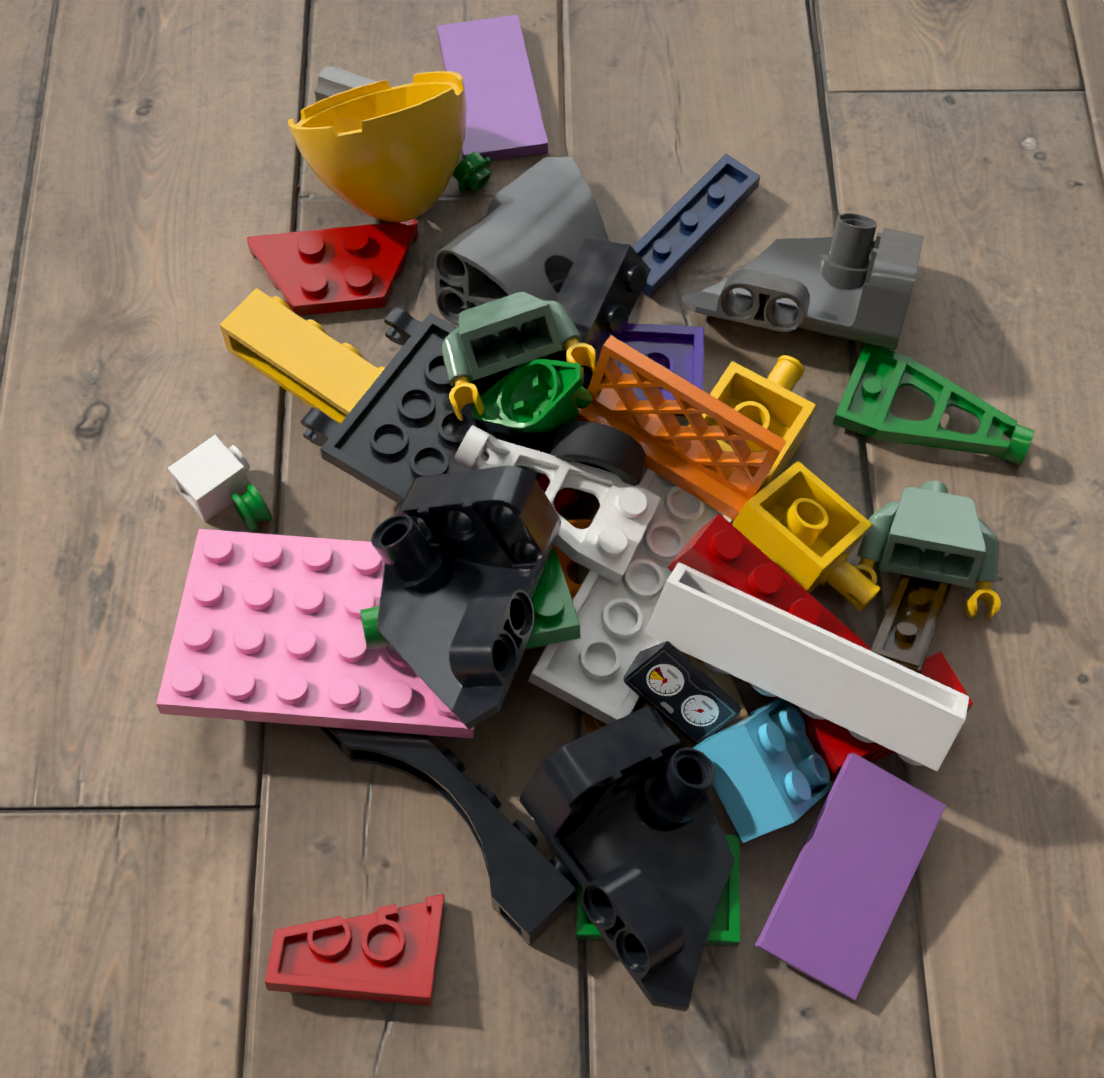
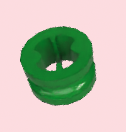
M250 483L245 486L246 491L244 494L238 495L233 493L229 497L250 532H254L258 529L257 524L259 522L265 521L269 523L273 521V517L260 493Z

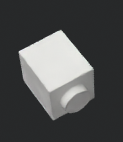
M216 435L168 467L177 491L204 522H207L232 504L229 497L231 494H244L246 491L245 486L249 484L245 471L250 469V466L243 454L234 445L227 449Z

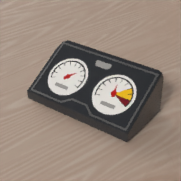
M669 641L640 651L623 678L624 683L646 703L654 706L663 718L694 744H698L710 737L739 715L742 710L739 703Z

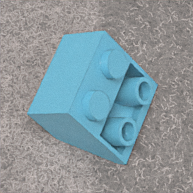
M780 697L716 731L693 747L703 752L713 763L716 772L713 786L743 843L794 823L830 791L833 786L826 761L815 752L805 733V723L801 714L796 708L791 706L789 701Z

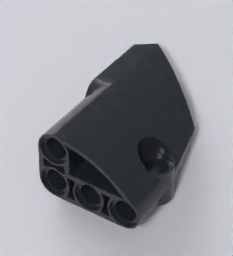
M649 705L556 750L539 766L522 792L519 801L582 886L581 901L586 914L652 1006L686 1012L690 1006L694 981L709 929L735 860L706 794L716 777L713 763L703 752L688 747L680 749L682 746L680 739L654 706Z

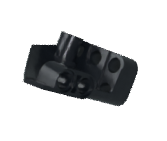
M499 466L414 479L410 483L395 515L377 526L371 537L373 547L385 562L377 630L420 679L469 730L499 712L533 628L534 608L531 599L561 527L560 517L538 481L531 473L517 466Z

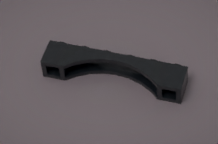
M318 726L351 762L374 764L402 772L429 786L455 809L470 828L483 854L490 879L492 908L529 946L575 902L576 888L572 884L576 879L567 866L556 857L548 861L536 849L535 846L538 844V840L531 830L518 819L511 823L498 810L502 805L496 795L483 783L475 787L462 774L466 768L449 748L444 747L439 751L427 739L429 735Z

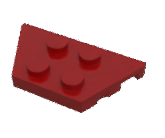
M409 220L405 222L247 237V243L251 255L259 260L266 270L267 277L274 287L282 292L285 302L298 316L386 307L393 292V282L400 277L406 264L405 256L412 241L416 242L419 233L417 220Z

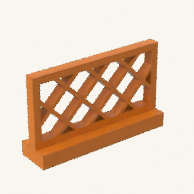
M612 335L602 347L588 387V391L592 394V401L588 407L584 409L579 408L578 417L574 421L596 422L614 427L630 435L642 445L646 453L645 467L733 521L745 503L758 493L787 442ZM614 359L629 367L632 374H623ZM658 387H662L672 393L676 400H665ZM632 388H641L648 400H638ZM674 414H684L691 426H681ZM702 414H707L715 419L719 426H708ZM717 440H728L734 452H723ZM745 440H750L768 452H751Z

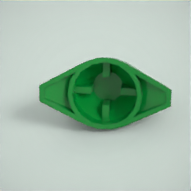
M535 359L513 369L480 396L484 405L482 415L479 416L475 403H472V418L519 432L545 433L558 430L565 424L574 422L578 417L579 408L584 409L590 405L592 394L582 386L584 383L583 367L580 364Z

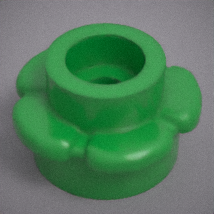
M477 151L467 155L457 165L452 175L459 182V189L466 191L470 188L473 192L481 189L492 176V173L487 169L491 165V159L489 157L484 159Z

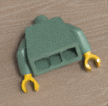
M517 292L459 313V327L455 328L444 339L442 344V354L449 384L455 386L449 393V399L459 420L463 421L462 407L469 403H475L479 416L484 412V405L476 386L470 383L473 379L477 380L561 350H567V362L588 366L592 373H594L596 367L595 349L589 344L579 343L581 336L565 308L559 302L541 300L526 292Z
M929 481L920 488H904L900 502H888L868 519L873 525L861 540L856 555L861 559L859 565L854 567L875 585L877 582V576L873 570L875 562L880 563L879 570L959 586L973 588L975 581H977L976 592L965 601V615L969 619L976 615L978 609L977 600H981L986 604L988 609L987 620L1000 610V597L992 590V582H997L999 541L981 518H978L973 500L964 496L948 494L946 485L939 481Z

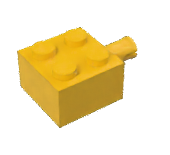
M787 355L779 357L776 366L767 379L732 361L710 393L711 396L787 441L758 492L783 473L807 435L816 404L792 392L799 379L803 377L805 368L797 359ZM702 414L708 426H719L715 419L707 414ZM717 440L723 452H734L728 440ZM745 440L751 452H768L750 440Z
M799 461L748 500L732 523L736 529L808 593L820 583L822 585L828 583L855 606L858 612H861L881 590V587L876 586L847 561L850 553L873 524Z

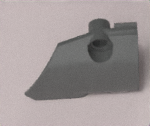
M545 157L493 197L487 214L437 252L434 259L436 304L439 312L447 321L459 326V313L517 292H526L541 300L555 301L585 238L609 241L596 201L580 168L572 157Z

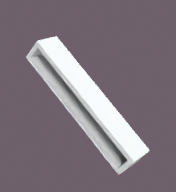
M678 562L667 579L644 634L655 638L659 644L669 641L680 652H685L702 660L714 672L731 674L750 683L759 693L770 697L778 696L799 706L806 715L819 720L827 719L842 726L855 738L867 743L876 742L895 751L901 759L915 766L924 765L938 771L966 719L969 696Z

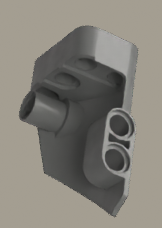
M839 214L833 237L776 239L767 249L742 269L734 271L728 278L706 289L683 294L682 301L695 313L779 332H790L799 328L896 350L916 277L924 236L883 228V232L877 233L876 240H874L877 228L876 221L860 214Z

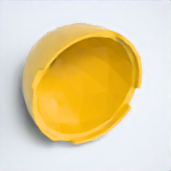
M452 71L416 73L413 75V83L391 87L387 79L335 94L300 110L301 121L295 124L294 119H289L288 125L293 139L316 177L336 196L363 214L387 222L409 221L421 216L436 203L444 193L458 164L466 135L467 105L463 77L459 73Z

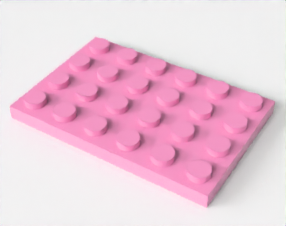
M207 529L198 530L156 703L160 714L474 739L475 726L469 730L395 650H389L388 647L367 650L360 609L379 606L385 562L371 542Z

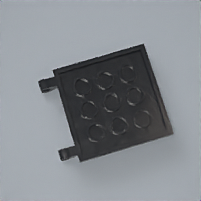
M394 307L384 319V323L391 326L386 331L385 336L392 342L403 345V347L341 424L313 407L301 420V424L307 428L303 433V437L321 447L322 459L398 504L401 503L410 483L414 479L470 471V469L453 460L472 425L491 434L496 439L547 454L551 453L558 430L539 434L519 432L472 418V403L462 407L463 421L459 420L449 399V393L455 386L449 384L442 354L444 339L457 327L432 313H429L424 321L420 322L398 307ZM519 365L477 380L473 379L470 383L476 386L479 395L482 396ZM482 452L480 456L487 461L489 455ZM517 466L531 473L537 481L543 475L528 467Z

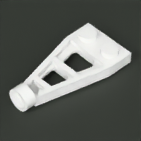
M474 425L468 430L453 460L470 470L499 466H525L545 474L550 479V485L545 494L553 507L556 493L563 488H575L595 495L599 500L600 508L591 525L586 529H578L559 515L561 527L554 545L573 561L616 584L622 578L661 500V497L639 485L633 486L622 482L621 478L612 472L574 461L567 462L547 453L496 439L491 434ZM482 452L489 455L487 461L480 456Z

